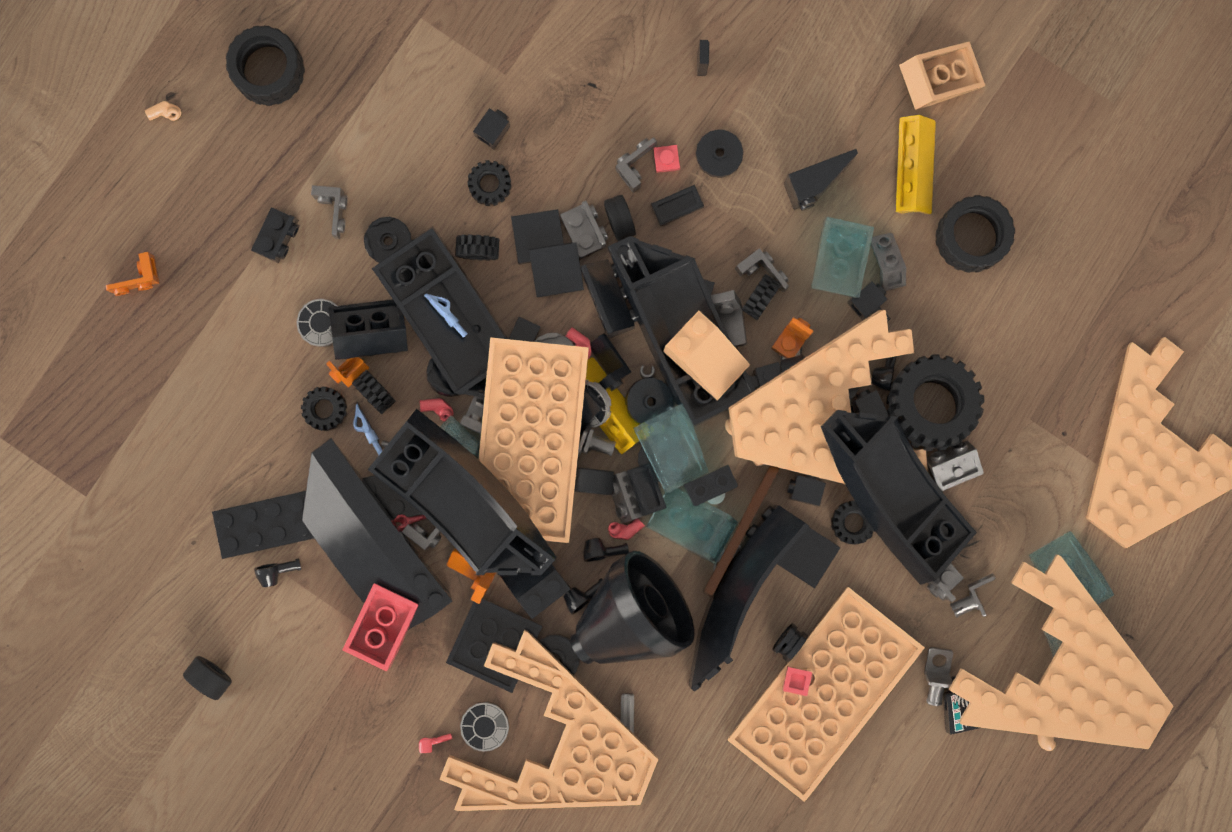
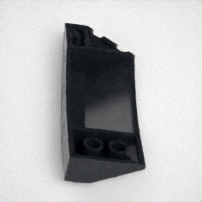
M432 226L375 265L372 270L399 307L454 393L477 396L484 399L490 338L508 339V337L441 236ZM424 294L449 300L451 313L459 320L458 323L468 334L463 338L454 327H450L445 318L437 312ZM438 301V303L445 307L444 303ZM465 317H467L474 325H479L481 327V331L479 333H475L473 331V327L466 320Z
M632 236L608 246L640 329L689 429L729 410L730 406L756 390L745 370L717 401L663 352L670 340L698 311L716 325L731 342L695 261L696 258L687 255L683 256L667 248L639 241V239Z
M417 408L368 468L371 473L421 512L460 552L476 572L475 575H484L485 573H498V575L531 573V575H542L557 558L526 511L503 484L462 444Z
M836 410L820 427L837 470L850 494L878 536L920 585L937 580L977 532L931 478L907 440L897 420V416L883 417L877 416V414L848 413L844 410Z
M330 438L312 451L302 521L361 601L365 603L373 584L376 583L419 604L409 629L431 618L453 602L449 591L402 533L334 440Z
M769 505L761 514L763 519L758 525L753 524L746 531L745 535L747 537L733 556L713 596L709 599L698 629L688 684L694 692L701 687L705 679L709 681L720 672V664L723 662L729 664L733 661L730 655L750 605L776 564L809 527L807 523L779 505H774L773 507Z

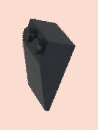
M857 149L788 174L784 187L793 209L800 208L801 211L814 207V203L852 163L858 154Z
M553 564L542 575H531V573L499 575L531 619L571 589Z

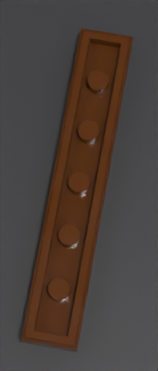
M769 466L703 590L705 595L713 596L780 469L779 467Z

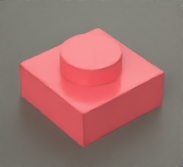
M677 145L653 148L656 173L680 170Z
M787 666L782 690L807 696L812 672Z

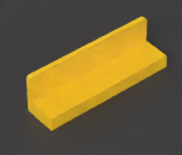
M922 115L900 118L896 212L898 213L921 212L932 214L936 122Z
M591 357L587 361L586 380L592 383H599L607 374L598 362ZM609 388L606 391L611 399V415L605 423L600 425V428L610 441H616L615 447L622 455L649 435L650 431L645 425L636 423L629 416L627 405H625V398L618 389L611 391Z

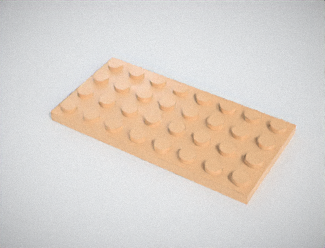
M490 338L479 461L503 484L526 511L545 541L569 543L589 347Z
M846 587L808 635L806 642L792 660L787 662L727 740L805 802L925 647L852 589ZM787 666L812 672L807 696L782 690Z

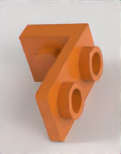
M149 252L138 254L140 261H137V269L139 274L143 275L142 278L106 285V290L114 293L115 296L128 294L131 289L138 288L139 291L149 290L153 288L154 284H159L154 255Z
M793 317L771 349L785 359L794 357L813 333V330L810 329L811 325L801 318L795 319Z
M454 548L447 566L474 580L471 589L475 591L471 600L479 604L496 573L475 575L476 572L460 552Z

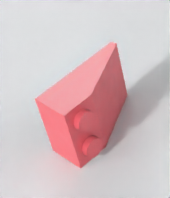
M374 583L342 650L384 671H388L403 643L419 604Z

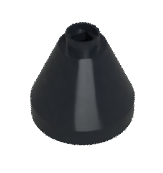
M631 551L611 565L576 625V633L571 636L570 640L575 654L584 663L591 664L595 661L599 664L673 657L693 643L695 629L689 607L670 575L658 562L647 554L640 551Z

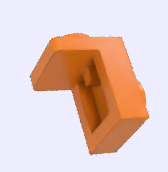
M361 357L347 359L338 368L330 360L326 363L331 369L328 374L338 384L342 381L348 388L355 379L365 370L369 369V366Z

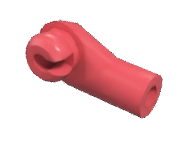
M571 327L565 337L574 342L575 346L589 347V359L591 356L589 338Z
M442 398L420 400L421 412L434 411L444 422L452 419L454 415L453 409Z
M639 518L634 519L629 525L612 522L608 526L610 536L615 539L629 540L645 525Z

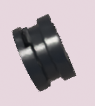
M793 623L784 630L772 648L774 652L782 654L783 659L787 662L793 659L808 638V634L797 630L798 627Z

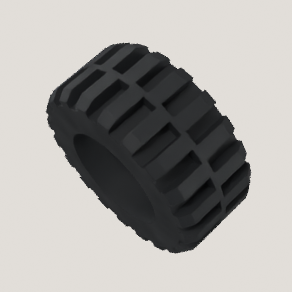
M932 354L929 358L922 356L915 362H910L892 382L890 393L886 400V404L889 405L887 412L889 416L898 417L897 420L906 438L912 441L911 446L916 448L924 446L923 449L926 451H932L934 448H937L938 451L945 450L950 446L953 447L959 444L979 424L978 420L982 417L984 411L981 405L985 402L984 395L979 393L982 386L980 381L975 383L973 378L976 374L972 370L967 372L964 369L966 364L959 361L956 364L952 362L953 357L947 355L943 359L940 358L939 354ZM936 383L945 387L952 394L956 405V412L950 421L944 424L932 423L919 414L914 404V393L921 384Z

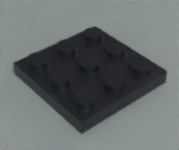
M482 598L479 604L473 602L446 663L513 693L518 679L484 666L491 646L495 642L517 650L524 629L537 639L543 626Z

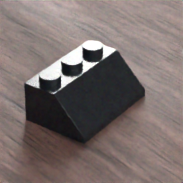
M608 259L582 265V276L607 337L610 339L635 329L634 322H637L632 308L628 309L625 300L628 298L623 286L619 287L616 280L619 275L615 265H610Z
M393 299L328 307L335 360L408 351L404 316Z

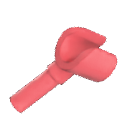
M400 514L394 519V522L402 523L399 528L403 531L407 524L427 518L423 514L413 517Z
M451 733L437 738H422L419 741V752L431 753L432 744L451 740Z

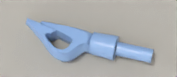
M424 294L437 312L445 318L449 326L454 327L464 338L468 333L458 323L459 320L451 313L450 301L442 297ZM438 301L444 303L445 307L438 303Z
M357 403L353 427L356 431L365 433L369 444H373L378 455H380L383 450L377 441L379 438L374 430H372ZM357 417L361 418L362 427L357 426Z

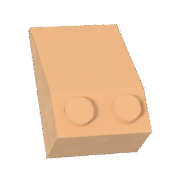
M970 41L916 55L899 65L915 110L946 101L985 86Z
M700 311L670 340L663 351L717 401L750 366L748 361L718 327Z

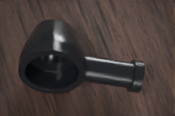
M897 356L886 358L885 367L874 368L871 380L873 385L882 390L890 391Z
M600 538L586 540L583 551L584 561L593 562L611 556L626 555L629 553L628 544L624 543L623 545L605 548Z
M298 558L295 561L280 564L261 565L254 568V572L262 587H271L278 584L280 573L294 570L300 571L301 565Z
M602 578L585 592L573 587L564 594L566 606L572 615L590 602L601 584Z

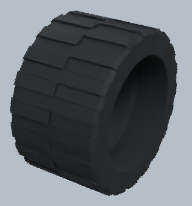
M266 25L253 26V28L243 30L230 43L228 53H226V70L231 81L248 100L259 105H279L291 99L298 92L304 79L303 74L305 73L303 59L289 36L282 33L281 30ZM264 47L281 49L287 58V65L283 75L269 85L258 86L250 83L244 73L245 65L250 55Z
M974 195L973 197L963 198L955 203L938 223L935 236L939 253L945 259V262L956 270H962L967 273L987 270L1001 261L1011 250L1010 248L1015 240L1014 220L1010 216L1008 209L998 200L992 199V197ZM964 214H979L992 224L996 234V242L989 253L983 256H973L963 251L957 244L954 237V225Z

